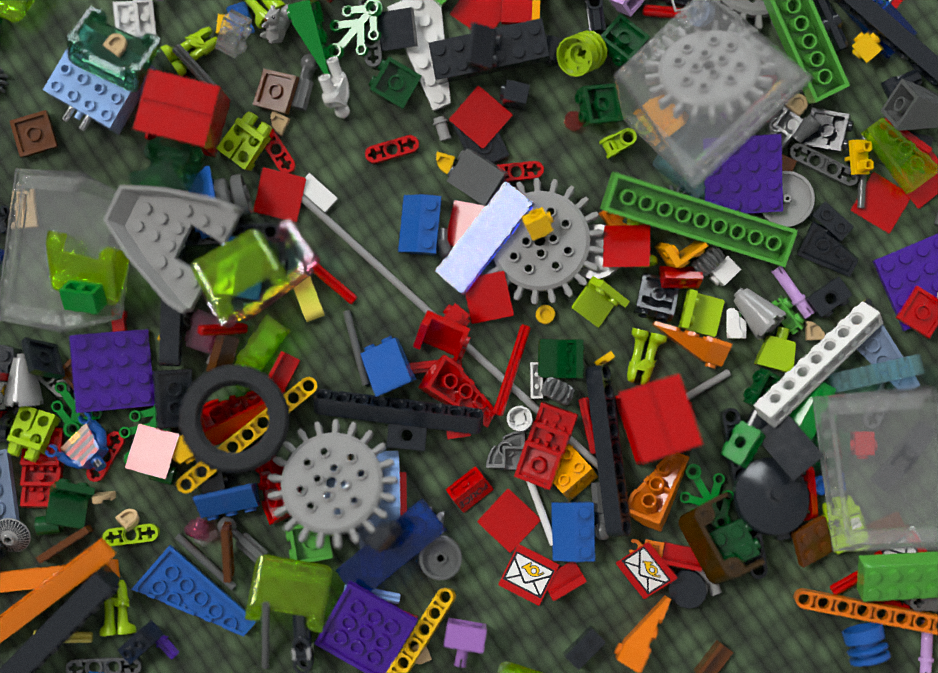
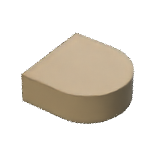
M115 33L108 37L103 46L120 58L126 51L128 43L124 36Z
M794 94L784 106L797 116H800L807 108L808 101L804 95Z
M126 509L115 517L117 522L127 532L133 529L140 520L137 511L134 509Z
M415 644L411 649L418 651L419 644ZM427 646L416 661V664L432 660Z

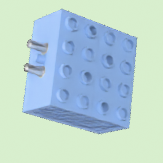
M82 23L43 90L53 98L69 106L62 118L64 121L68 122L76 110L77 113L74 118L81 120L82 116L85 115L79 126L80 130L85 131L90 121L94 120L119 135L142 96L148 70L157 71V69L148 60L128 49L119 58L103 46L108 39L106 36Z

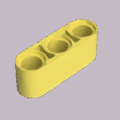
M306 264L288 270L290 281L306 322L325 316Z

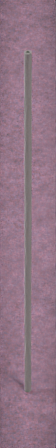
M303 194L301 202L420 310L425 314L427 310L435 313ZM468 343L464 349L502 383L505 375ZM513 383L511 392L534 413L538 414L539 406ZM571 436L569 444L598 470L596 457Z

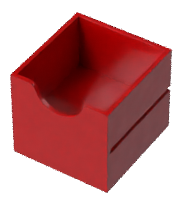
M149 69L133 129L137 132H145V139L147 141L216 158L218 151L216 148L220 144L231 100L220 86Z
M680 374L620 392L618 396L614 397L636 465L703 444Z

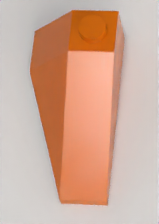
M657 321L652 323L654 328L668 336L669 339L699 361L704 362L708 368L716 369V366L722 367L732 346L731 343L709 336H703L702 338L695 332L681 331L680 328Z
M678 452L665 456L656 466V469L630 494L628 505L632 518L644 526L659 532L662 531L688 464L689 456Z
M665 595L623 639L622 643H618L615 648L616 659L638 673H641L650 654V641L652 642L656 639L658 634L657 623L661 624L671 601L668 596Z

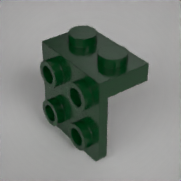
M540 339L538 341V376L540 378H583V339Z
M59 479L54 482L50 487L45 522L52 525L82 529L85 524L88 499L94 496L95 488L89 487L87 483L72 484L67 479Z

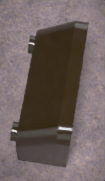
M727 491L684 513L678 521L679 527L708 581L715 585L736 578L765 563L763 557L746 566L736 557L723 561L708 534L705 525L711 523L715 517L711 504L728 496Z

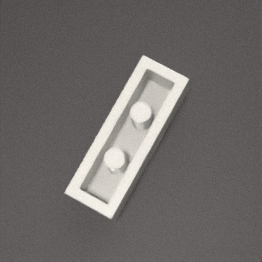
M530 362V399L543 398L541 393L543 378L538 376V362Z

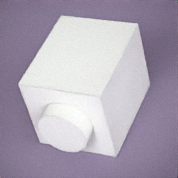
M725 256L723 262L709 274L711 276L710 280L717 286H725L741 269L729 256Z

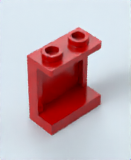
M427 310L413 347L420 350L423 342L454 355L453 360L457 362L458 359L462 360L466 351L464 348L467 347L471 337H468L470 328Z

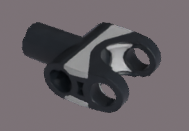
M296 613L292 614L294 638L292 643L293 668L296 673H308L315 660L314 641L310 629V614ZM300 661H305L307 666L302 665ZM297 665L299 666V668L305 669V670H304V671L299 670V669L297 668Z

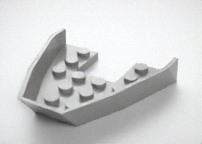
M120 185L103 220L126 257L165 303L179 312L185 313L193 311L209 279L208 276L178 259L193 225L218 241L227 243L244 208L216 198L162 187Z

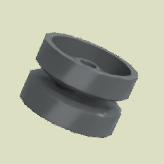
M241 173L231 176L230 185L225 178L214 180L217 199L244 208L241 216L252 214L250 194Z
M436 535L429 538L423 544L419 555L420 566L428 577L435 580H446L453 577L462 563V551L459 544L453 538L446 535ZM440 554L444 556V560H441V562L437 560Z

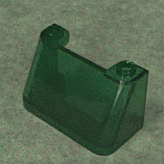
M92 6L87 9L66 38L67 56L72 64L131 92H137L141 87L161 46V38L155 34L146 33L140 39L108 24L106 13ZM115 33L124 36L128 43L126 51L120 58L103 46L108 37Z
M162 136L147 141L144 149L145 157L151 162L149 167L141 171H132L128 178L131 186L162 187L186 192L192 188L204 162L203 151L198 145Z

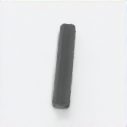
M177 44L172 49L173 53L200 82L216 85L180 44Z

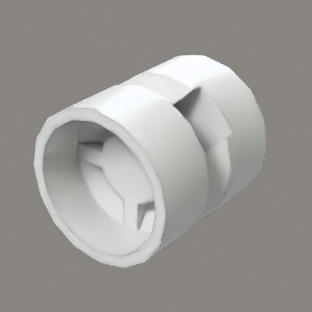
M515 406L509 410L507 423L513 430L524 431L531 425L532 414L526 407Z

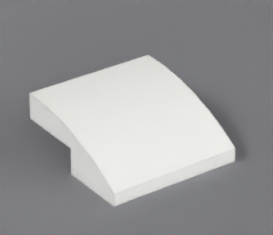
M152 0L113 2L116 33L124 36L127 41L156 37Z

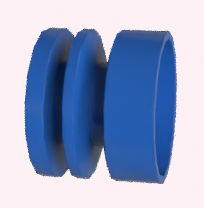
M875 622L862 623L842 631L845 645L854 646L847 651L848 656H851L849 658L851 666L875 665L891 657L890 651L886 650L888 644L886 642H878L886 637L883 624Z

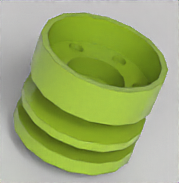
M586 30L562 40L557 48L556 58L563 72L577 77L598 69L603 65L607 57V47L599 34Z

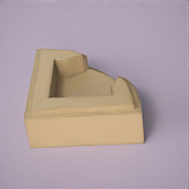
M272 111V126L280 136H283L290 118Z
M805 321V340H823L825 337L824 331L814 322Z
M116 491L96 492L92 497V503L101 504L103 500L112 501L116 498Z

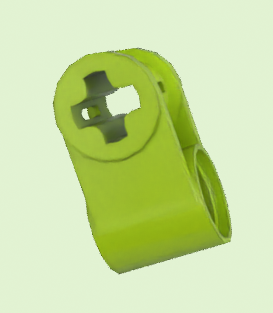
M626 128L616 134L605 137L599 141V144L603 146L607 154L606 158L610 159L632 147L637 139V135L633 129ZM630 134L633 141L627 143L623 140L622 136Z

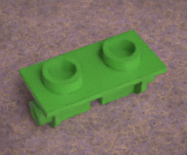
M781 295L778 298L779 302L777 300L771 302L787 313L786 318L781 323L785 328L790 329L789 333L791 332L793 335L798 332L797 327L801 330L805 326L803 324L804 319L799 313L794 312L792 309L793 305L787 297L784 298Z

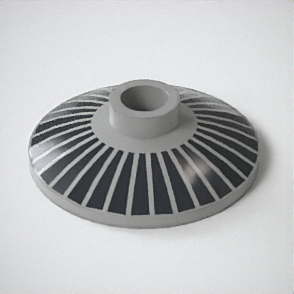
M13 518L1 519L0 543L9 552L24 550L31 540L29 529L19 520Z

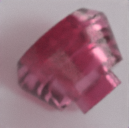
M196 517V520L192 519L184 527V532L194 539L205 541L209 538V525L207 520Z

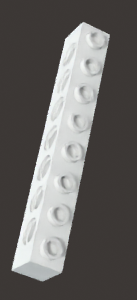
M863 301L854 307L845 319H842L831 332L825 335L821 342L813 346L811 351L798 361L796 366L786 372L777 384H774L763 397L757 400L754 406L758 416L775 428L883 324L880 312Z

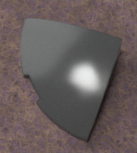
M773 99L766 115V122H768L769 128L767 134H781L783 150L794 139L792 135L796 132L803 119Z
M525 430L514 431L502 437L503 441L497 446L494 445L487 458L486 468L516 470L526 441Z

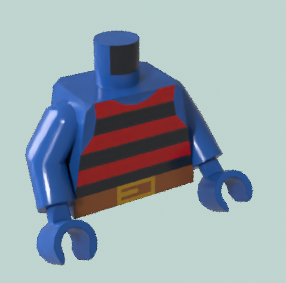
M84 412L88 419H84L82 415L78 417L79 422L84 425L60 448L62 451L59 452L58 447L55 444H51L50 447L55 450V453H50L46 450L45 454L48 457L56 456L57 460L69 467L76 469H92L94 467L96 471H101L107 465L102 458L109 451L106 430L96 420H92L91 412Z

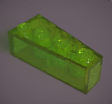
M884 118L879 119L861 132L867 141L872 142V149L906 194L914 191L938 173V164L931 160L929 155L920 151L912 141H908L902 136V133L896 130Z
M266 315L256 332L249 338L245 349H242L237 355V361L234 365H245L262 371L290 332V329L273 317ZM235 386L245 393L249 390V388L243 386Z

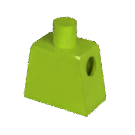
M778 327L776 337L766 336L754 364L784 373L790 371L794 367L796 342L787 340L790 329Z

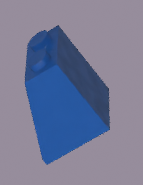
M392 336L382 339V344L376 347L375 344L365 347V352L360 353L376 397L416 380L399 339L392 338Z

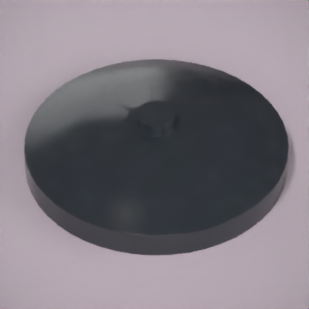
M761 458L751 462L747 469L743 468L735 480L733 499L736 510L745 524L754 531L768 536L783 535L796 529L806 517L809 508V493L803 477L800 475L793 481L774 458Z

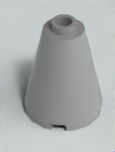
M741 288L734 294V303L759 341L766 337L764 335L765 332L771 333L785 319L784 316L787 315L785 311L748 288Z
M24 353L17 354V357H14L12 360L3 399L4 405L13 406V403L19 406L43 404L38 375L28 372Z

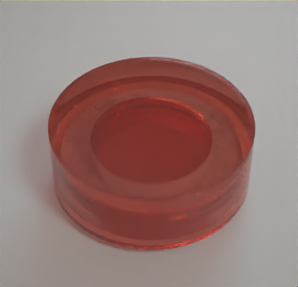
M571 111L566 114L564 124L568 130L577 131L582 127L583 123L578 119L579 112Z

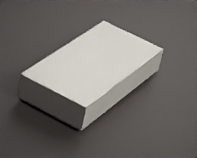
M309 173L305 177L306 183L303 194L326 213L338 198Z

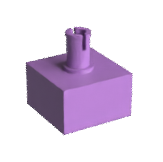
M448 617L444 647L457 649L454 666L459 667L460 659H462L461 667L466 668L469 651L483 653L487 631L486 624Z

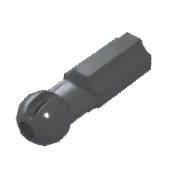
M311 53L305 54L301 59L302 70L291 104L292 108L300 111L307 110L313 86V74L319 67Z
M594 482L591 483L596 523L594 534L600 540H607L610 537L605 529L600 483Z
M223 517L218 522L219 532L221 533L224 521H231L233 538L236 540L235 545L252 561L258 564L268 551L247 532L242 534L237 530L236 522L233 518Z

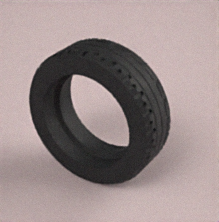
M224 365L211 369L201 375L189 387L182 400L179 413L180 431L189 451L204 465L227 473L248 472L266 464L280 450L289 428L287 403L277 384L261 371L245 365ZM228 386H243L256 392L263 399L269 416L266 433L260 442L251 449L238 453L225 452L213 446L206 438L201 425L202 410L208 398L216 391Z

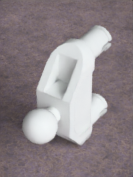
M331 57L326 61L331 75L325 74L319 77L323 90L322 99L324 105L328 108L335 107L337 117L346 118L350 113L349 107L346 105L349 99V84L346 74L341 70L338 57Z

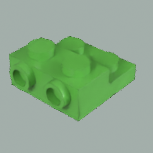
M297 524L290 532L286 531L287 542H291L292 548L289 549L290 560L294 561V565L333 558L330 535L325 536V544L320 549L316 547L318 533L311 531L305 543H302L298 540L300 533L304 529L301 524Z

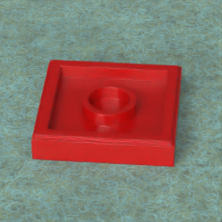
M917 285L895 318L925 338L930 339L938 326V298Z

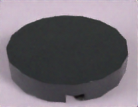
M685 569L675 574L677 579L669 583V593L673 601L680 607L687 609L696 608L701 605L708 593L706 580L702 578L700 573L694 570Z

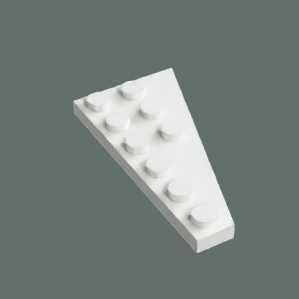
M402 0L388 6L387 9L391 11L409 7L414 8L418 46L405 48L415 72L422 76L419 81L434 112L451 104L449 82L438 84L435 80L428 44L429 42L444 39L441 7L434 0Z

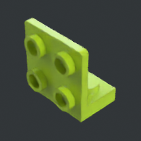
M592 276L572 305V309L596 327H600L614 306L621 305L626 308L630 301L603 280Z
M688 290L678 328L715 337L725 301L699 294L696 290Z

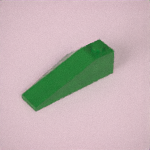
M302 0L289 4L287 9L289 20H292L293 26L324 75H331L326 63L330 57L327 54L328 47H325L327 34L321 27V22H324L320 1Z
M824 382L789 414L811 441L830 408L836 391L835 388Z

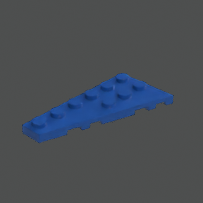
M172 545L168 546L131 589L188 614L198 616L207 622L217 624L243 637L257 622L252 615Z

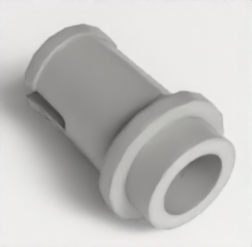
M444 116L433 119V126H436L439 140L451 139L452 137L446 123L448 120Z

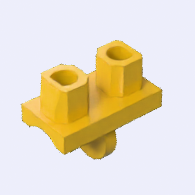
M849 140L850 156L844 159L845 162H850L851 175L870 174V170L874 169L872 159H868V152L872 150V142L867 140Z

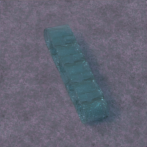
M915 354L831 373L826 378L828 385L836 389L835 393L920 375L925 373L921 355Z

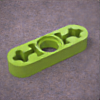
M154 523L136 525L133 528L136 532V538L129 540L126 536L127 531L123 527L106 530L102 538L110 546L149 542L159 537L160 529ZM149 527H151V530H155L152 538H150L149 534L142 535L143 539H140L141 532L149 530ZM120 530H122V538H116L113 542L111 539H108L111 532L113 535L121 534Z

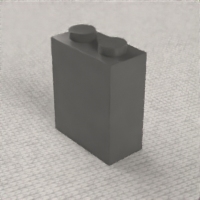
M471 148L462 150L457 158L459 162L447 174L449 176L447 182L483 206H488L509 173Z

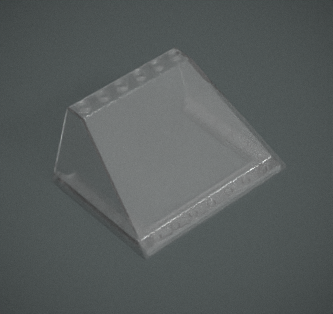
M692 0L614 75L624 121L693 189L702 183L813 79L809 73L741 15L717 0Z
M15 168L0 281V321L65 332L122 318L130 260L126 257L103 220L117 191L82 172ZM69 280L103 284L108 304L98 314L64 310L59 289Z
M932 387L812 397L819 450L824 455L821 458L833 551L938 548V390Z

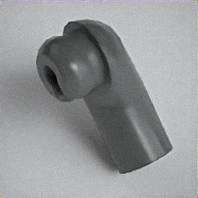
M446 228L439 229L437 248L440 256L443 258L448 257L452 252L447 239L448 230Z

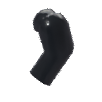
M7 205L0 206V234L9 231L6 220L10 214V208Z
M16 404L11 411L3 414L1 424L6 427L11 426L15 421L20 406Z

